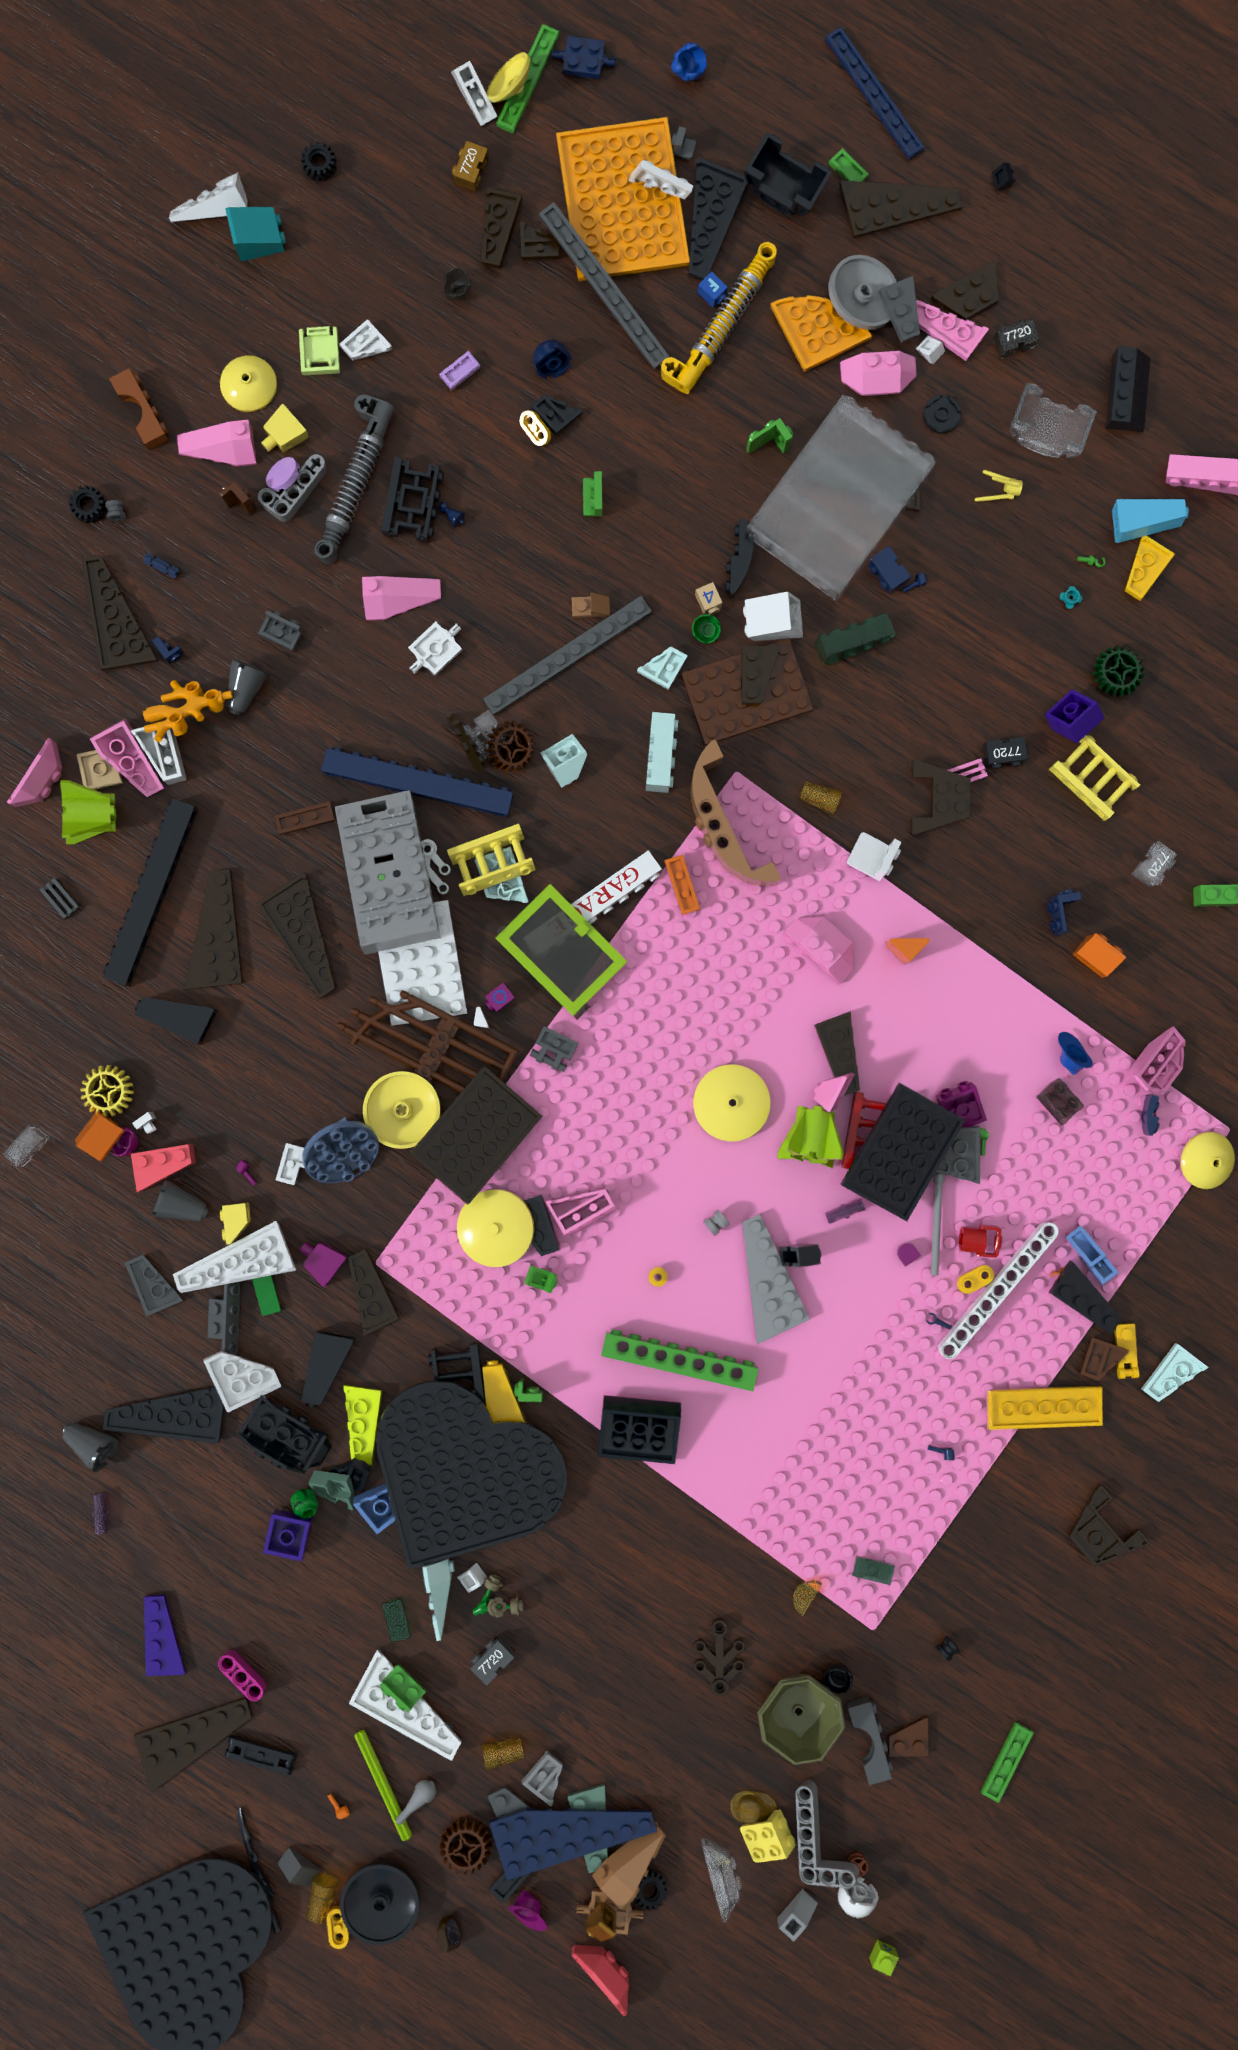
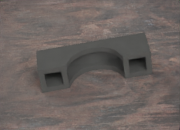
M868 1696L846 1702L853 1728L866 1731L872 1738L869 1753L861 1759L869 1785L892 1779L890 1774L893 1771L891 1760H887L885 1753L888 1752L885 1740L881 1741L880 1733H883L880 1721H876L874 1714H878L875 1703L871 1702Z

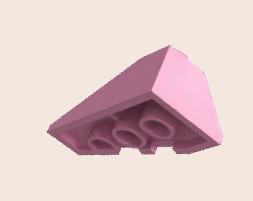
M387 576L362 577L366 621L387 620L391 616L408 612V610L415 607H421L441 599L440 579Z

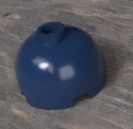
M554 339L540 343L533 354L534 367L538 375L544 379H548L547 376L553 375V378H557L564 374L570 367V359L572 360L567 347Z

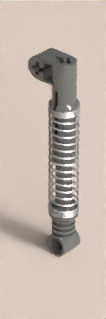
M359 395L355 399L354 406L359 416L369 421L366 430L361 433L360 441H358L360 445L356 447L357 452H353L355 457L351 458L353 462L349 463L350 469H347L348 474L344 475L346 480H342L346 486L341 485L340 488L344 492L337 491L342 497H335L339 501V503L333 502L337 509L331 508V511L335 514H328L329 516H327L325 522V535L315 545V553L324 564H333L337 560L338 546L344 534H347L349 531V523L352 522L351 518L355 516L353 512L357 511L355 506L359 505L360 495L364 494L365 484L368 483L367 479L370 478L369 473L373 472L372 467L375 466L374 462L377 461L376 456H379V451L382 450L384 444L383 437L395 410V407L390 403L369 395ZM330 549L327 555H323L325 550Z

